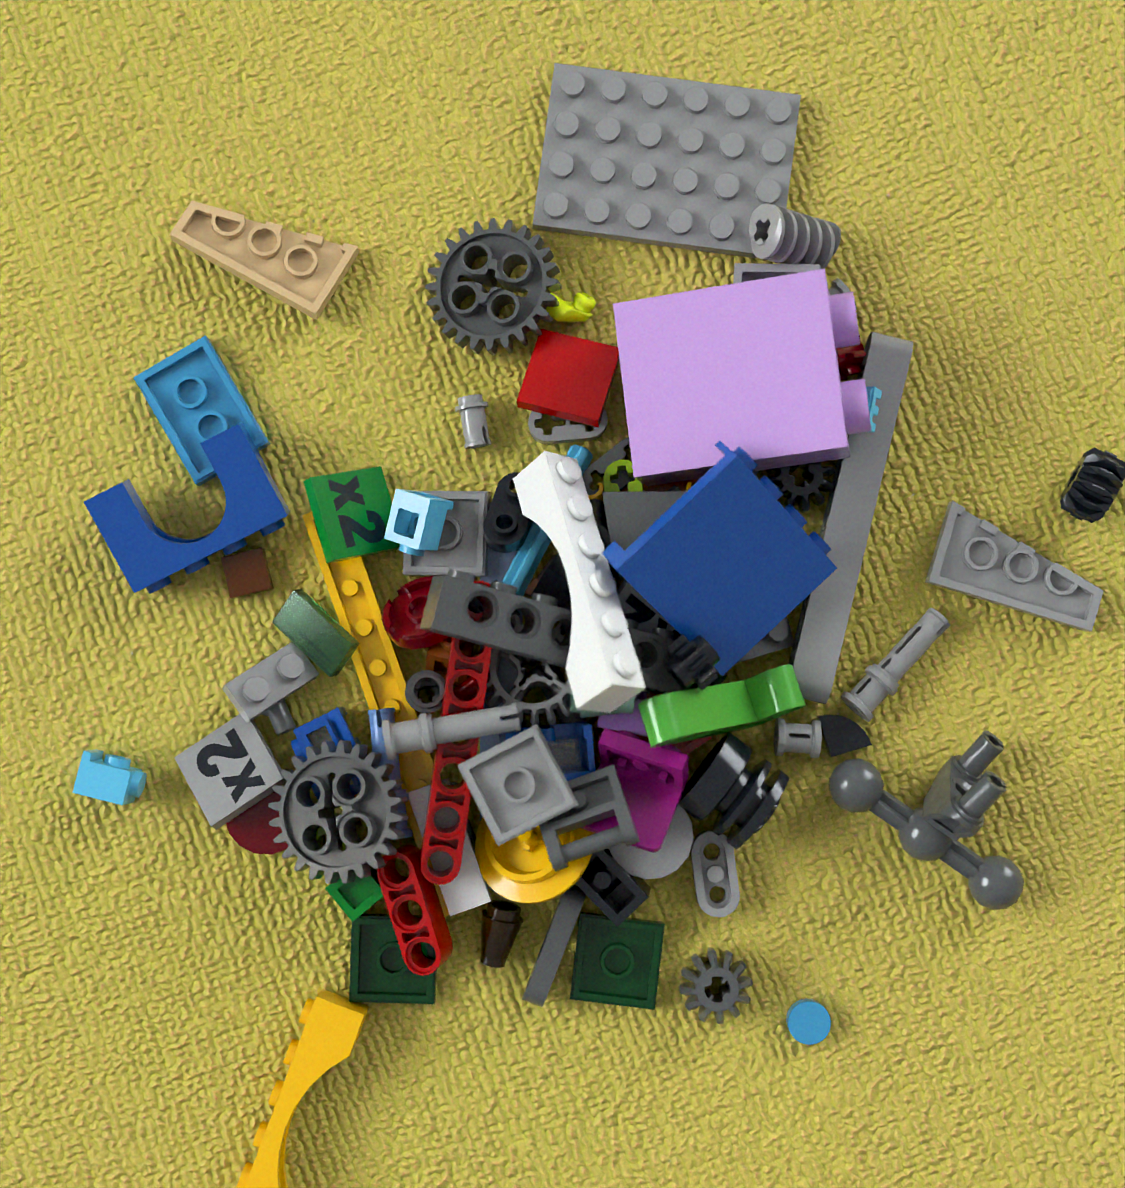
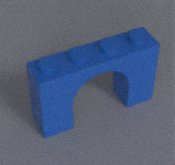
M243 422L200 443L223 486L226 498L225 512L219 526L203 537L183 539L169 535L161 530L149 516L130 479L84 501L86 508L134 593L146 588L148 593L151 594L172 583L169 575L183 568L187 575L210 563L207 556L221 549L226 556L246 546L248 543L245 537L257 531H260L262 536H266L285 526L282 518L288 516L290 510Z

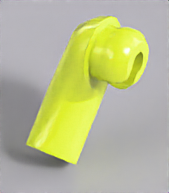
M550 292L559 301V306L546 308V311L554 320L558 322H585L593 316L591 311L595 308L596 302L587 293H576L573 302L564 301Z

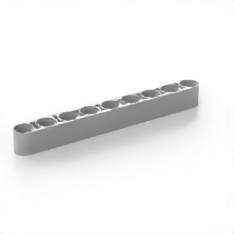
M870 332L864 348L866 356H864V360L860 364L861 373L857 377V379L865 378L866 387H877L882 391L881 399H876L875 403L879 407L878 416H873L872 422L876 424L875 432L848 435L850 458L837 460L832 481L834 488L829 493L819 535L832 549L826 556L837 569L804 599L794 638L795 646L792 647L788 663L793 666L803 698L822 704L827 703L832 690L913 351L912 341L876 332Z

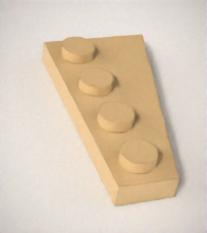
M196 201L190 202L170 233L173 242L315 320L319 318L359 254L358 246L343 243V245L325 241L323 236L307 232L306 235L292 232L283 229V225L268 221L263 224L245 219L243 214Z

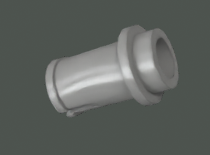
M482 394L458 398V406L455 407V412L460 413L465 449L491 445L485 414L488 402H483Z

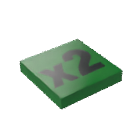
M381 466L315 476L303 481L326 563L399 549V543L384 539L392 502Z

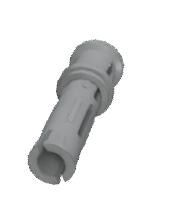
M929 608L878 665H869L865 669L866 675L851 692L845 691L841 695L843 702L859 717L869 722L874 717L872 712L888 695L893 696L898 691L899 684L897 682L931 647L933 642L950 627L948 620L937 610Z
M516 702L510 705L432 718L431 714L420 713L418 719L397 723H391L389 719L382 720L388 760H393L397 754L416 750H424L426 754L432 753L433 750L437 749V744L511 731H521L519 718L500 720V718L517 716Z

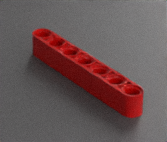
M474 581L476 584L490 587V584L487 582ZM468 609V614L473 621L477 622L480 620L483 612L474 613ZM451 638L440 717L483 710L492 648L483 646L479 654L467 656L459 648L460 639ZM462 675L472 676L477 681V691L468 699L458 698L453 693L454 681ZM479 737L466 739L462 742L437 744V749L435 750L420 859L421 871L424 877L429 882L437 885L453 881L461 868L471 792L464 778L456 785H449L441 780L440 773L443 767L449 763L461 764L476 756ZM443 807L453 808L459 814L457 823L450 828L439 827L434 821L435 813ZM437 851L447 852L453 859L450 867L444 871L433 870L427 863L429 857Z

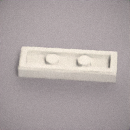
M449 778L442 780L444 783L451 785ZM430 785L408 792L409 801L422 838ZM443 807L435 813L434 821L439 827L450 828L457 823L459 814L453 808ZM467 828L459 873L453 881L439 885L450 916L492 901L486 881L480 873L475 850ZM437 851L430 856L433 869L436 871L448 869L453 861L451 855L444 851Z

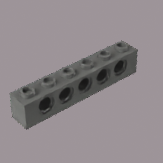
M449 569L448 576H433L420 629L566 668L571 640L572 611L557 607V598L533 593L531 599L516 595L517 587L491 581L490 587L474 583L475 575L459 570ZM474 597L481 601L484 609L482 617L477 622L473 621L468 614V604ZM516 609L522 612L525 619L524 627L519 633H516L510 625L511 614ZM625 618L633 647L635 648L637 644H640L644 651V658L640 664V670L646 687L644 690L659 694L680 691L681 686L673 679L664 665L671 659L667 654L669 652L667 647L677 639L678 633L652 627L651 633L637 629L639 622ZM557 621H560L565 628V637L560 644H557L552 637V627Z

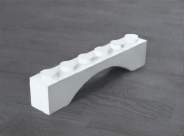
M544 451L513 478L522 514L534 521L549 536L560 555L566 571L572 611L571 640L566 672L576 708L578 710L611 713L646 689L617 594L616 584L612 577L608 560L602 554L604 544L598 531L593 508L589 501L576 458Z

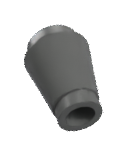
M430 670L415 673L406 684L405 696L407 702L413 709L421 713H432L442 707L445 679L437 672ZM425 688L430 689L434 694L432 701L428 703L422 702V698H418V692Z

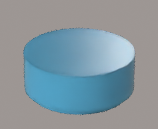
M805 998L791 1005L786 1015V1024L789 1032L798 1042L813 1045L826 1038L831 1028V1019L821 1003L814 999Z

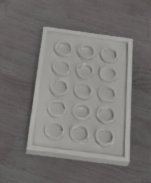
M554 63L532 224L533 229L757 258L752 252L751 238L748 231L749 220L752 212L759 205L765 203L787 208L801 95Z

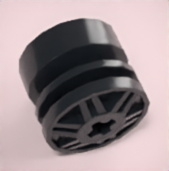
M728 732L717 742L693 773L684 788L678 805L698 821L707 817L714 809L717 810L719 814L714 823L713 832L719 836L733 824L726 841L737 849L754 833H757L772 816L790 777L778 769L764 782L772 766L771 762L764 759L749 771L745 767L752 754V748Z

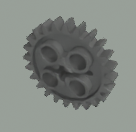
M491 218L487 230H484L478 221H474V233L468 235L462 228L458 229L461 241L455 243L447 238L445 242L450 249L448 254L440 252L434 254L441 262V266L428 268V272L437 280L425 285V289L430 294L435 295V297L427 301V305L432 311H438L432 319L438 326L445 325L442 332L449 339L456 336L455 343L463 349L470 342V349L475 354L481 352L484 344L492 356L496 355L499 344H502L508 353H512L513 341L516 339L525 347L528 346L526 333L531 331L540 336L542 332L537 325L539 320L552 322L553 320L546 311V308L559 306V301L550 294V292L562 289L560 282L555 278H551L560 273L557 264L550 262L554 257L549 247L542 248L544 241L539 234L531 238V231L526 225H523L516 232V226L510 219L507 220L503 229L500 228L495 218ZM488 256L487 262L482 268L472 269V265L477 258ZM527 265L524 275L516 279L510 278L515 267ZM461 277L471 278L475 282H459ZM497 281L501 284V286H502L504 289L499 288V287H495L496 284H497ZM483 285L491 287L489 293ZM512 292H528V295L526 297L516 296ZM476 295V300L470 308L460 309L462 301L467 296ZM515 304V311L510 317L499 319V313L504 306Z
M339 740L337 747L334 741H322L321 750L317 746L306 747L307 758L303 756H293L291 758L296 770L282 769L280 771L283 778L287 781L286 785H273L272 787L276 793L281 795V799L278 802L269 803V808L279 811V817L271 820L269 826L281 827L282 833L276 836L273 841L274 843L287 842L288 847L282 855L283 859L297 856L298 859L294 870L303 871L310 867L309 879L311 880L320 879L324 875L326 884L337 883L339 878H341L344 884L355 882L356 875L360 879L370 877V866L375 869L386 866L381 853L385 855H395L397 853L396 848L390 842L391 839L405 837V834L396 828L397 822L409 820L408 815L398 812V806L406 803L408 797L396 796L395 790L403 784V780H389L388 776L392 773L394 765L385 764L379 767L382 753L371 752L367 755L366 744H356L352 749L351 741ZM332 773L335 774L334 781L331 780ZM354 775L361 782V790L357 797H354L350 791V781ZM314 783L320 789V798L316 804L310 798V789ZM341 806L342 815L335 817L334 809ZM360 819H363L368 827V834L364 841L358 837L356 832V825ZM320 826L327 835V841L323 848L320 847L316 840V833ZM343 842H344V844L346 845V849H345V850H342V849H341V846H342V843H343Z

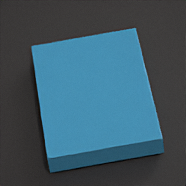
M206 335L133 377L197 486H201L217 476L200 445L201 442L243 422L258 452L270 445L268 438Z

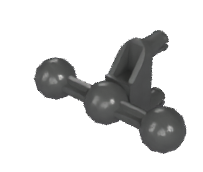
M986 730L983 731L963 755L951 756L939 770L927 795L924 797L923 807L915 808L914 810L884 790L881 774L872 763L860 758L847 759L835 767L829 778V791L832 799L841 809L851 813L870 810L899 831L898 837L902 848L910 857L922 862L936 861L938 859L945 862L968 878L970 892L979 905L991 910L1007 909L1017 903L1023 891L1024 879L1014 862L1000 855L982 858L957 841L959 838L974 836L983 827L984 813L1007 790L1005 789L1006 784L995 773L986 770L982 775V772L1004 750L1002 741L994 734Z

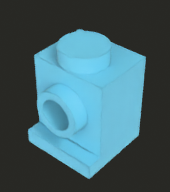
M396 489L384 539L399 543V551L410 555L424 556L425 550L437 551L447 510L453 509L454 502L422 491Z
M97 749L83 751L72 793L119 805L133 803L135 797L139 798L146 783V773L142 772V769L130 767L131 759L106 754L103 760L104 751Z

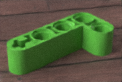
M792 664L769 669L746 680L707 686L703 690L695 688L666 693L638 704L651 748L752 728L806 706Z

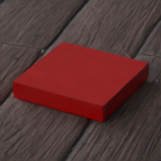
M540 329L542 334L537 338L517 398V407L599 428L620 360L618 347Z

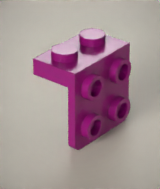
M604 728L598 742L600 755L598 770L614 765L618 772L640 842L631 846L649 852H658L662 848L688 781V755L683 754L672 745L651 748L649 742L641 740L637 735L629 731L620 730L615 732ZM615 815L581 828L598 833L619 824Z

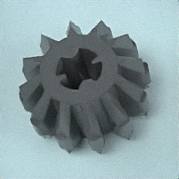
M708 948V961L703 963L700 956L694 954L691 956V959L697 969L682 968L681 975L691 982L679 985V992L682 995H691L685 1002V1007L688 1011L695 1010L700 1006L698 1017L701 1021L705 1022L709 1018L711 1011H714L716 1022L722 1024L724 1023V1010L729 1009L731 1015L735 1018L740 1015L737 1006L734 1004L736 1001L742 1004H749L751 1000L749 995L741 991V989L749 988L753 983L750 977L740 976L747 968L742 960L731 965L733 960L731 951L725 950L720 960L717 961L714 948ZM717 976L723 984L726 982V985L719 986L718 994H712L710 989H705V987L710 986L712 978Z

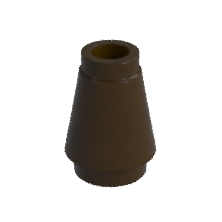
M492 900L487 904V909L482 910L480 957L482 964L494 968L505 966L506 959L523 923V918L520 916L521 907L503 900Z

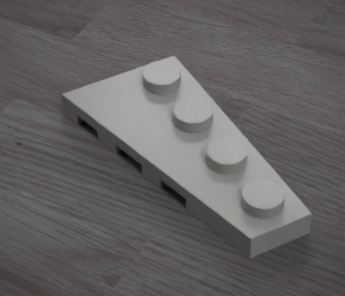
M954 501L948 503L925 580L926 583L1085 632L1092 631L1103 595L1102 589L1060 564L1049 561L1036 553L1035 549L999 531V528L984 519L981 520L967 512L966 508Z

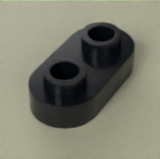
M520 472L510 473L499 481L484 521L486 543L497 552L509 553L519 549L524 544L532 524V520L522 514L517 493L511 491L515 489L513 478ZM501 523H510L512 525L508 529L498 527Z

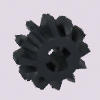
M1092 448L1084 453L1065 484L1060 500L1061 509L1069 512V515L1081 521L1084 519L1093 523L1102 519L1123 486L1125 462L1118 459L1117 455L1106 450L1103 452L1097 448Z
M822 462L766 469V471L775 475L768 477V479L774 483L786 498L783 507L785 508L789 503L794 507L797 500L801 513H805L810 509L809 499L817 506L825 502L824 496L820 491L831 492L834 484L823 479V477L833 475L835 468L833 466L822 467L820 464ZM797 468H801L803 470L802 477L808 479V483L804 481L800 486L795 485V477L790 475L789 471L793 473Z

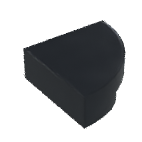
M827 714L816 716L817 720L821 722L822 737L829 757L872 745L865 731L854 721L839 715Z

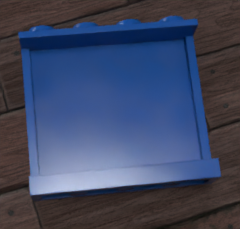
M719 440L715 446L722 452L723 458L626 550L614 541L602 554L615 570L680 635L683 634L689 642L700 635L714 648L720 657V661L714 667L723 676L828 578L837 567L826 556L832 550L815 531L808 535L802 529L808 523L805 518L790 503L784 508L778 502V499L783 494L765 475L760 480L755 476L752 471L758 465L741 447L738 446L732 451Z

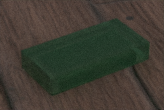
M302 589L293 590L272 621L280 631L329 677L337 676L360 644Z

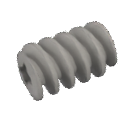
M769 203L759 205L752 212L749 220L748 231L751 238L752 252L757 258L768 259L774 263L820 264V269H824L837 251L841 240V229L835 223Z

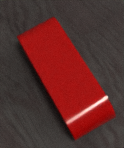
M402 845L396 849L397 853L395 855L383 856L386 866L377 869V877L407 968L420 976L429 975L449 959L452 954L453 943L435 885L429 882L421 871V850L413 845ZM396 858H400L407 863L409 867L408 877H404L397 872L395 867ZM409 900L416 901L420 905L423 914L422 918L414 917L410 913L408 908ZM422 942L429 943L434 948L436 954L434 960L427 958L421 950Z

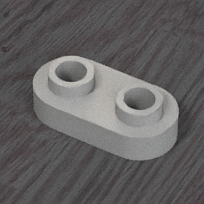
M706 830L699 833L693 839L690 850L696 900L706 914L712 917H725L736 909L740 900L734 848L727 843V836L724 834L718 836L713 830ZM711 843L716 844L719 848L718 855L713 859L706 858L703 853L705 846ZM715 886H720L724 889V897L719 901H713L709 897L710 890Z

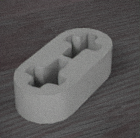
M604 409L599 428L594 427L593 431L589 432L585 430L583 424L570 425V420L550 416L552 421L566 422V425L553 427L552 434L544 435L542 428H535V423L541 422L542 415L544 414L532 411L528 420L530 435L534 440L541 444L550 445L596 440L606 430L608 417Z

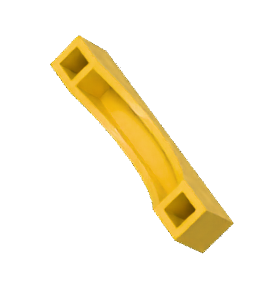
M323 988L315 1000L308 997L299 1018V1023L305 1025L300 1040L293 1038L288 1047L283 1063L290 1066L285 1080L277 1079L268 1101V1105L273 1106L274 1110L269 1122L262 1120L252 1144V1146L259 1148L254 1163L246 1162L237 1184L238 1188H288L285 1168L286 1142L293 1115L301 1098L310 1086L327 1070L350 1056L355 1048L370 1006L360 1002H349V998Z

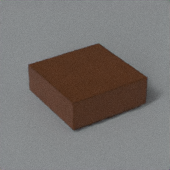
M264 548L221 557L231 599L274 589Z

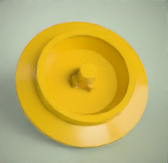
M482 817L476 834L475 855L484 880L499 895L518 903H541L560 896L578 881L591 858V855L568 862L567 868L555 872L549 860L539 825L498 846ZM578 828L559 835L561 845L594 833Z

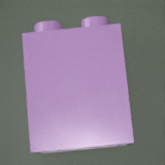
M825 269L613 304L634 478L646 486L702 478L724 457L722 452L715 446L719 440L732 451L738 446L741 447L758 465L753 471L850 458L848 435L871 431L865 378L841 382L836 348L860 345L854 293L847 292L829 295Z

